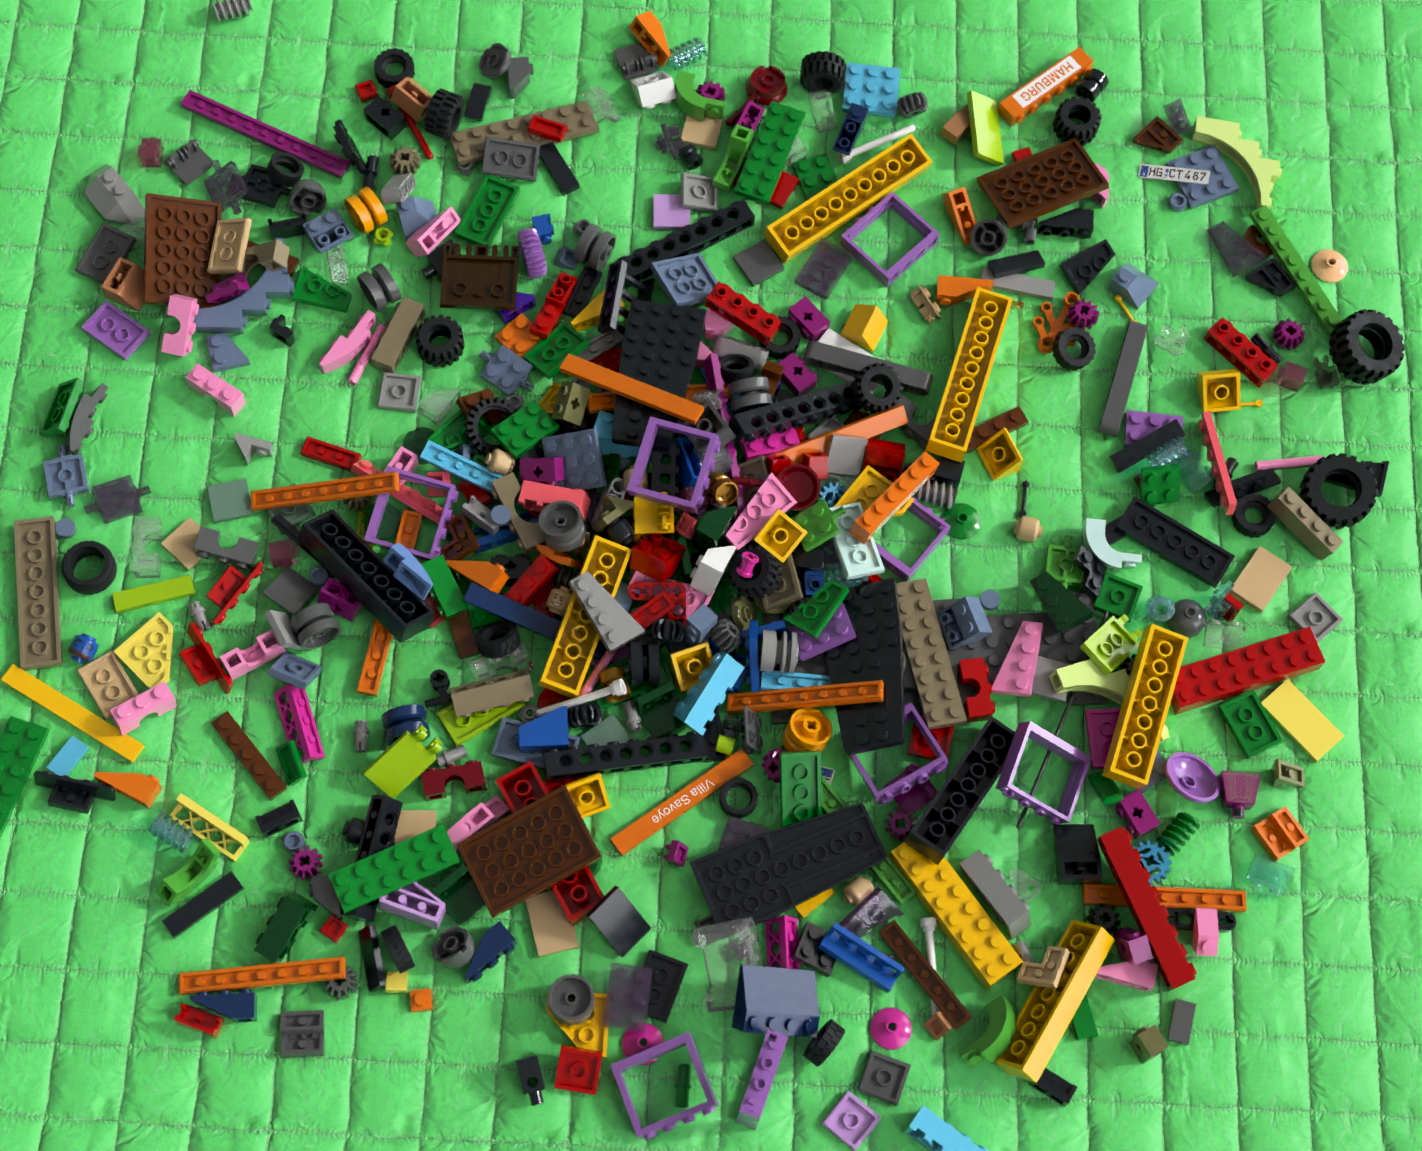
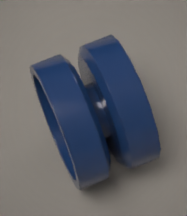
M417 704L404 705L390 709L381 715L383 728L387 730L385 738L388 746H391L406 731L412 734L420 725L427 729L426 733L428 736L424 740L430 737L429 725L424 722L427 718L425 707Z

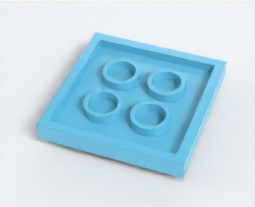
M847 62L842 112H848L851 103H855L869 108L868 115L895 118L900 68Z

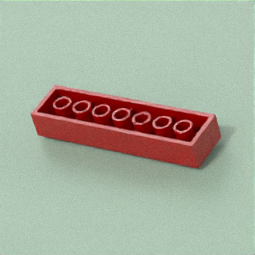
M1309 626L1180 667L1170 703L1175 715L1319 670L1326 661Z
M532 761L495 780L512 813L549 794ZM588 866L551 886L572 926L587 919L586 914L604 897Z
M1123 826L1099 836L1097 842L1140 932L1148 937L1153 959L1158 965V970L1168 991L1195 980L1194 975L1197 972L1193 964L1188 963L1185 957L1188 954L1182 943L1179 944L1176 936H1178L1177 930L1167 920L1169 914L1164 905L1161 906L1158 901L1160 895L1156 887H1151L1150 874L1147 868H1142L1139 862L1141 856L1137 848L1133 849L1131 845L1132 837L1128 829L1124 830Z

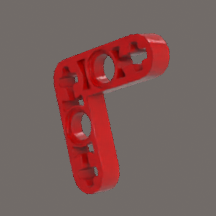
M660 581L633 582L629 586L628 593L632 599L651 600L655 597L651 592L653 586L660 585L666 592L665 585H669L668 589H674L675 585H679V588L683 589V592H679V596H675V592L668 593L669 598L675 605L682 606L683 612L681 615L676 616L670 611L668 619L678 620L683 618L684 621L682 623L686 626V588L683 583L679 581H665L663 583ZM636 585L640 589H646L645 585H649V597H645L646 592H641L639 596H635V593L631 590L635 589Z

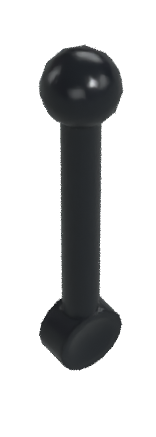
M1028 481L1022 483L1024 489L1021 511L1018 514L1020 518L1027 515L1025 505L1027 488L1030 485Z

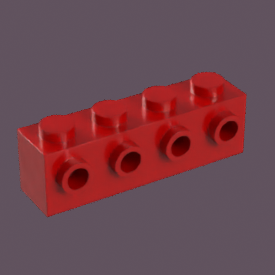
M719 281L705 301V307L767 346L780 329L782 321L775 314L768 313L759 304L752 303L745 295L736 293L729 285L722 284Z
M1223 317L1207 331L1204 337L1208 344L1258 388L1273 376L1278 368V365L1272 358L1267 357L1258 346L1248 340L1245 334L1240 333L1230 321H1226Z

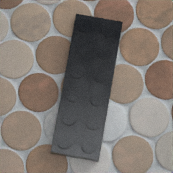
M1135 496L1115 527L1119 532L1213 588L1218 586L1235 557L1233 554Z

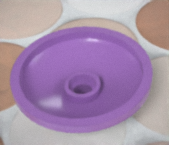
M1178 752L1171 755L1166 761L1165 773L1167 779L1179 795L1196 803H1209L1218 796L1220 792L1218 776L1203 759L1190 753Z

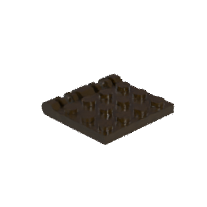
M444 243L440 308L516 311L520 246H512L511 257H509V246L506 245L503 248L504 256H497V245H493L492 256H489V245L475 244V255H471L472 246L467 244L466 255H460V244H455V251L452 254V243Z

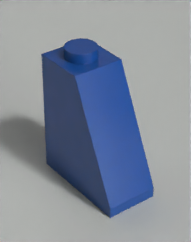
M562 706L520 726L519 734H515V744L520 747V752H542L550 749L567 750L569 748L567 706Z

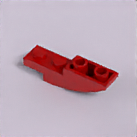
M560 272L546 296L543 307L531 325L529 333L547 340L551 331L558 325L578 278Z

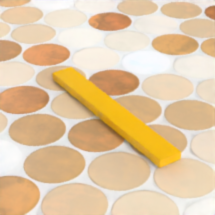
M12 664L1 678L3 683L132 763L145 747L127 734L122 736L118 728L15 664Z

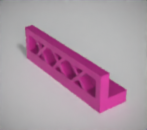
M289 683L274 693L287 742L294 740L293 734L297 730L298 736L295 743L298 752L300 748L303 750L304 757L301 758L302 763L305 764L309 760H322L325 758V754L306 690L296 688ZM285 693L287 696L286 704H284L282 695ZM289 711L292 713L291 722L288 719Z
M783 915L765 921L767 966L775 967L779 963L781 968L800 969L799 962L792 959L798 942L797 918ZM778 922L779 930L774 934L772 924ZM778 943L780 950L775 955L773 947Z

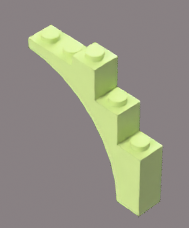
M1197 116L1193 125L1191 141L1208 146L1215 145L1217 150L1231 158L1249 179L1255 194L1256 210L1265 205L1270 209L1272 198H1269V194L1272 193L1273 186L1276 180L1280 179L1282 168H1279L1280 161L1261 158L1262 149H1259L1260 142L1241 139L1240 123Z
M1091 659L1056 669L1049 675L1056 694L1070 691L1089 692L1111 699L1121 706L1130 678L1125 669L1106 676ZM1166 725L1163 727L1159 744L1170 738Z

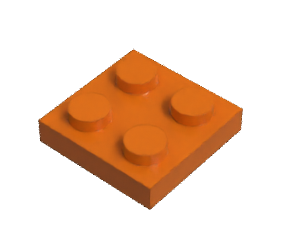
M523 313L518 315L495 336V340L501 346L503 344L521 358L543 338L529 333L533 323Z

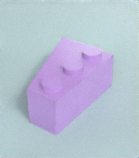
M417 882L383 896L379 900L381 910L436 930L439 929L446 913L445 903Z

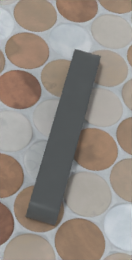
M1132 320L1129 322L1099 424V433L1115 438L1118 434L1148 325Z
M817 341L808 342L803 361L809 365L852 377L870 364L885 363L887 367L892 366L894 368V373L898 371L900 374L897 377L898 379L902 378L900 386H903V391L921 396L929 394L933 375L929 372ZM871 378V379H870L871 382L884 385V384H883L879 379H877V378Z

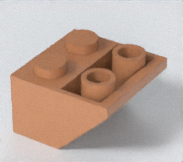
M406 77L395 86L390 100L419 122L425 117L427 107L433 95L416 80Z
M119 257L101 286L105 297L139 312L143 306L144 270L136 263Z

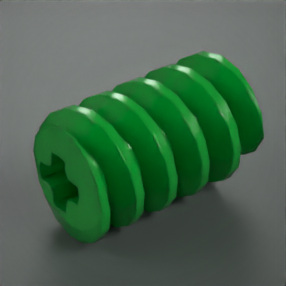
M1180 812L1171 821V824L1166 827V830H1163L1161 836L1157 837L1156 842H1158L1160 848L1165 846L1164 851L1174 856L1173 850L1176 852L1181 850L1178 844L1185 846L1186 843L1183 838L1189 841L1191 837L1188 833L1194 835L1196 833L1194 828L1199 829L1201 826L1190 814Z

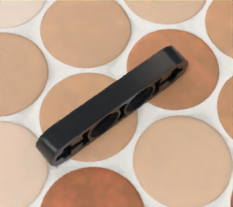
M1166 908L1169 914L1167 918H1173L1176 914L1175 920H1168L1170 925L1173 924L1176 930L1193 931L1195 910ZM1217 912L1218 921H1223L1227 918V921L1231 922L1227 927H1225V923H1218L1219 932H1230L1236 926V918L1228 912ZM1181 915L1189 916L1191 920L1189 925L1181 923Z

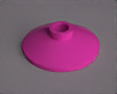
M884 1008L878 1011L872 1018L870 1033L873 1040L880 1047L894 1050L901 1048L908 1042L912 1033V1026L908 1016L903 1011L897 1008ZM894 1024L896 1029L894 1031L889 1030L888 1025Z
M638 1023L631 1026L625 1032L622 1040V1049L628 1058L663 1043L664 1039L661 1032L655 1026L648 1023ZM641 1039H645L647 1041V1045L641 1046L639 1044V1041ZM659 1057L656 1058V1059H653V1060H651V1061H649V1062H646V1063H644V1064H641V1065H649V1064H652V1063H654L656 1060H658Z

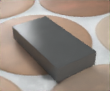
M1180 999L1174 1000L1167 1040L1184 1045L1189 1044L1196 1008L1195 1003Z

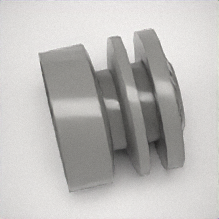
M762 630L759 671L773 672L775 664H779L780 673H784L786 664L788 665V674H794L799 655L797 632H791L790 641H787L786 631L783 632L781 640H777L776 631Z

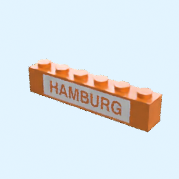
M1078 47L999 102L998 114L1010 126L1021 123L1028 114H1034L1041 105L1048 104L1054 96L1061 95L1068 86L1075 85L1081 77H1085L1091 70L1094 61Z
M925 451L854 522L849 533L865 545L934 475L940 463Z

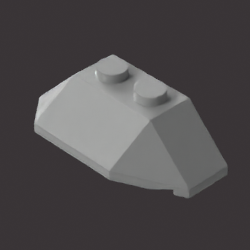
M105 164L90 174L84 194L105 220L135 226L145 219V209L112 166Z

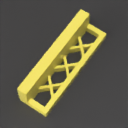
M181 793L176 799L179 804L169 815V818L201 840L208 837L222 854L236 862L250 843L248 837ZM182 808H185L189 811L190 819L180 820L176 816ZM203 820L206 823V830H195L194 822ZM221 832L223 841L213 842L210 833ZM236 842L240 845L234 855L227 851V843Z

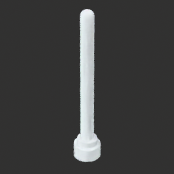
M909 125L854 148L850 156L837 152L838 161L841 165H845L852 160V157L914 132L916 127L915 125Z
M622 679L615 680L609 687L538 709L536 716L541 717L562 706L570 708L611 694L613 696L624 695L627 692L626 685Z
M936 918L920 919V928L925 932L927 961L936 971L933 932L935 927H937ZM931 999L932 1016H934L940 1009Z

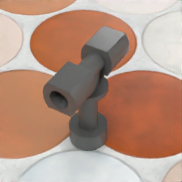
M997 214L996 220L1000 221L1003 225H1006L1000 217V215ZM1038 217L1015 226L1021 228V232H1024V244L1034 245L1037 232L1035 224L1038 221Z

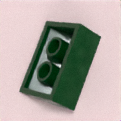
M731 506L707 512L704 517L700 516L694 529L695 542L706 549L720 547L725 538L724 536L735 522L738 508Z

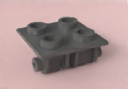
M641 43L613 51L625 80L659 70L656 63V55L649 54Z
M190 139L189 143L181 146L180 149H177L173 155L168 156L164 161L187 186L216 165L198 146L199 143L196 139Z
M743 705L744 714L741 718V733H744L742 735L744 740H742V749L746 754H752V750L761 754V747H763V739L760 735L762 720L759 715L746 705Z

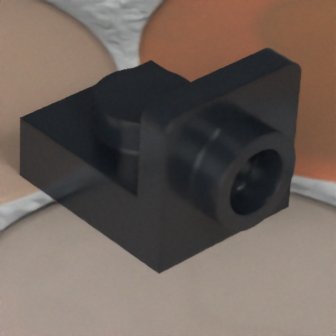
M280 314L270 324L271 334L282 343L291 347L295 342L293 332L285 326V316Z

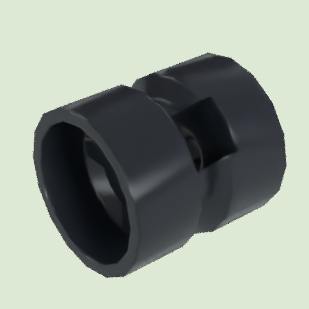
M1091 69L1076 86V94L1085 100L1087 98L1090 99L1092 103L1108 85V78L1102 71Z

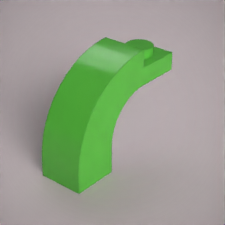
M678 71L675 81L677 96L675 100L679 108L697 120L703 121L704 116L722 120L725 102L699 95L694 90L695 74Z
M738 124L735 126L730 135L723 163L713 179V186L728 192L730 191L745 163L754 130Z
M208 838L202 840L190 860L177 872L164 878L155 893L169 907L179 902L195 890L211 874L219 863L216 859L221 853L220 850Z
M1003 995L985 1005L989 1015V1025L985 1033L976 1041L958 1050L960 1057L970 1067L984 1059L992 1063L1006 1051L1013 1040L1017 1025L1016 1014L1012 1004Z

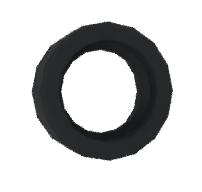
M278 152L272 155L266 170L270 179L281 186L292 187L296 182L300 181L304 167L295 156L289 153ZM278 166H284L293 173L282 171Z
M729 354L719 359L721 363V377L724 383L730 384L754 376V363L748 356Z
M744 778L728 780L720 790L719 803L721 809L732 818L741 819L749 816L757 805L758 793L756 787ZM734 787H742L749 792L750 802L743 809H734L727 802V793Z

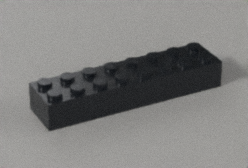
M333 509L302 523L298 540L399 643L430 628L435 612L424 600L393 576L395 571L386 565L383 559Z
M990 716L904 840L906 844L936 865L941 862L1001 774L1015 735L1013 730Z

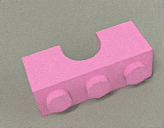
M179 294L170 296L167 315L174 316L179 320L180 330L178 332L168 331L164 333L161 352L184 357L192 351L193 342L191 337L196 329L194 318L199 311L198 299Z
M198 363L185 377L191 389L203 397L208 394L218 403L221 409L234 417L246 404L245 397L241 391Z
M272 629L256 637L257 641L251 647L245 650H239L237 647L220 656L232 681L286 652L285 648L280 646Z
M164 681L110 710L113 722L123 736L140 727V721L146 715L156 712L158 716H161L177 706L174 695Z

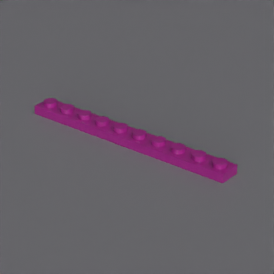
M192 90L188 91L180 103L181 107L277 151L289 153L300 161L340 179L343 178L350 167V161Z
M710 353L703 361L709 401L728 425L730 414L727 410V397L723 388L724 380L721 377V363L718 360L717 354ZM733 440L720 448L719 451L724 473L731 480L735 476L740 477V468L737 465L736 459L737 451L734 448ZM737 485L739 495L730 504V507L736 506L738 508L735 521L746 508L743 498V485Z

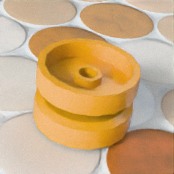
M368 186L358 190V197L352 194L343 200L352 221L365 235L374 229V224L381 226L388 221L381 202Z
M814 708L796 710L783 731V745L789 752L819 750L822 753L831 737L832 725L828 717Z

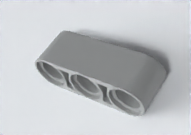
M413 173L392 176L381 190L384 204L400 203L406 200L416 186Z
M718 334L712 353L720 357L729 354L748 356L753 360L754 368L762 370L769 350Z
M615 478L604 488L590 523L591 528L595 532L602 533L608 529L605 527L600 531L595 525L600 521L599 516L607 511L601 504V501L606 496L623 499L627 491L624 488L623 479Z

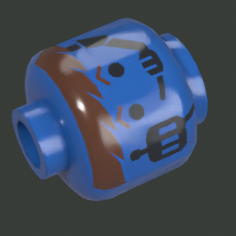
M84 633L75 635L68 648L69 653L73 655L72 659L82 664L84 660L92 661L99 648L98 643H96L97 639Z

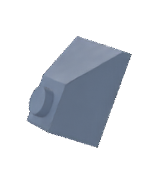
M412 196L406 198L404 202L396 203L405 241L437 216L433 201Z
M1128 262L1114 275L1107 290L1114 295H1121L1123 301L1138 310L1159 283Z

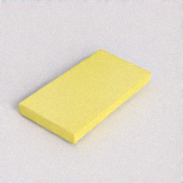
M1289 679L1261 702L1267 714L1315 763L1344 737Z

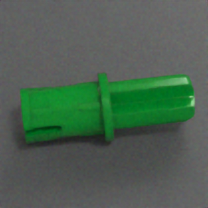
M680 1064L678 1066L677 1084H675L677 1088L675 1107H689V1089L692 1086L690 1085L691 1066L688 1064Z

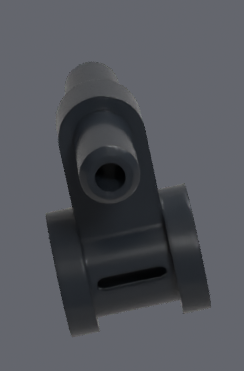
M441 669L435 670L430 675V682L434 690L439 693V697L425 700L426 708L437 705L445 706L452 702L451 694L447 693L450 687L447 673ZM442 678V683L438 684V679Z

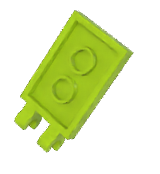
M1125 614L1119 619L1112 616L1080 646L1106 676L1120 665L1140 644L1137 639L1142 635V632L1139 628L1131 634L1123 625L1129 618Z
M420 725L412 734L408 731L402 734L364 770V775L389 797L395 798L436 760L435 754L442 749V742L434 738L425 747L420 741L428 736L426 733L427 729Z

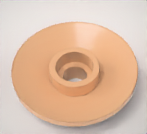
M1321 250L1314 255L1311 261L1313 274L1321 281L1327 283H1335L1342 280L1348 270L1345 258L1334 250Z

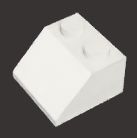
M665 71L630 80L637 102L642 108L650 109L655 107V104H667L672 102V99L677 98L673 79Z
M737 547L710 548L704 556L701 554L695 564L698 568L694 567L690 575L693 578L690 587L711 597Z

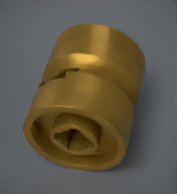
M714 472L708 476L710 482L706 491L719 504L730 505L737 499L739 495L738 486L724 473Z
M623 667L609 668L599 674L602 687H609L613 681L622 679L626 685V694L621 696H613L612 694L605 696L608 703L623 701L631 696L629 684L625 682L626 674Z

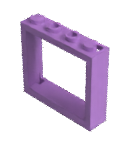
M891 192L885 198L882 197L875 207H870L865 216L857 218L851 228L844 230V233L840 235V246L883 285L888 287L938 243L940 233L894 192ZM889 208H892L920 233L924 239L889 270L885 271L852 240Z
M650 416L627 487L628 494L697 513L698 508H701L704 502V497H702L704 489L707 490L709 486V472L713 471L715 467V453L720 451L721 442L719 441L718 434ZM658 428L709 441L691 501L640 488Z
M387 466L385 473L397 471L400 479L448 492L430 553L405 547L414 557L426 561L440 556L441 547H439L441 539L444 540L446 537L447 528H445L447 521L451 520L453 510H451L452 502L456 503L459 494L456 491V486ZM390 493L378 495L364 538L367 544L388 550L395 544L376 539Z
M912 496L914 502L907 510L939 534L913 566L909 568L875 542L883 566L904 582L909 581L948 535L951 527L945 522L944 518L936 516L929 507L921 505L914 496Z
M912 703L904 706L905 724L913 720L937 757L936 760L878 792L855 754L848 755L878 805L889 803L895 796L907 793L911 787L926 782L929 777L936 773L940 774L949 767L946 755Z
M1031 721L1018 723L996 789L1001 791L1005 797L1017 800L1019 805L1033 809L1035 814L1047 817L1052 824L1070 823L1092 757ZM1028 738L1073 763L1057 811L1012 785Z
M768 1029L736 1120L737 1124L756 1130L788 1036Z
M689 1032L611 1064L637 1138H644V1140L656 1137V1132L661 1130L664 1132L671 1131L676 1128L675 1124L682 1121L683 1124L690 1123L696 1120L695 1116L701 1113L703 1116L709 1115L715 1111L714 1108L719 1106L693 1035ZM687 1046L707 1101L642 1128L622 1073Z

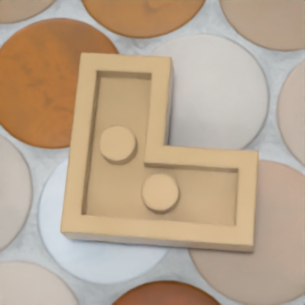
M1048 946L1042 964L1023 961L1017 976L1018 982L1057 989L1070 952L1067 948Z

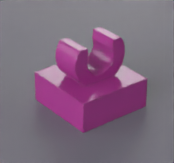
M672 840L671 845H665V848L669 850V854L667 856L663 855L662 858L678 867H684L688 847L680 841Z

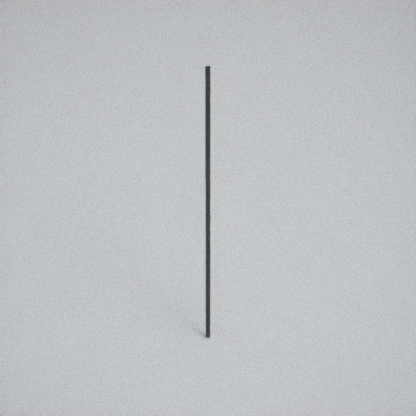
M1105 611L1099 628L1105 624L1109 614L1108 611ZM1072 691L1055 731L1054 735L1056 737L1059 735L1076 691ZM1049 749L1029 794L1032 797L1052 752ZM1024 807L1016 826L1017 829L1021 827L1028 807Z

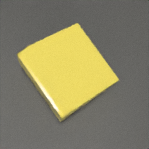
M387 971L386 993H407L408 972L400 974L399 972Z

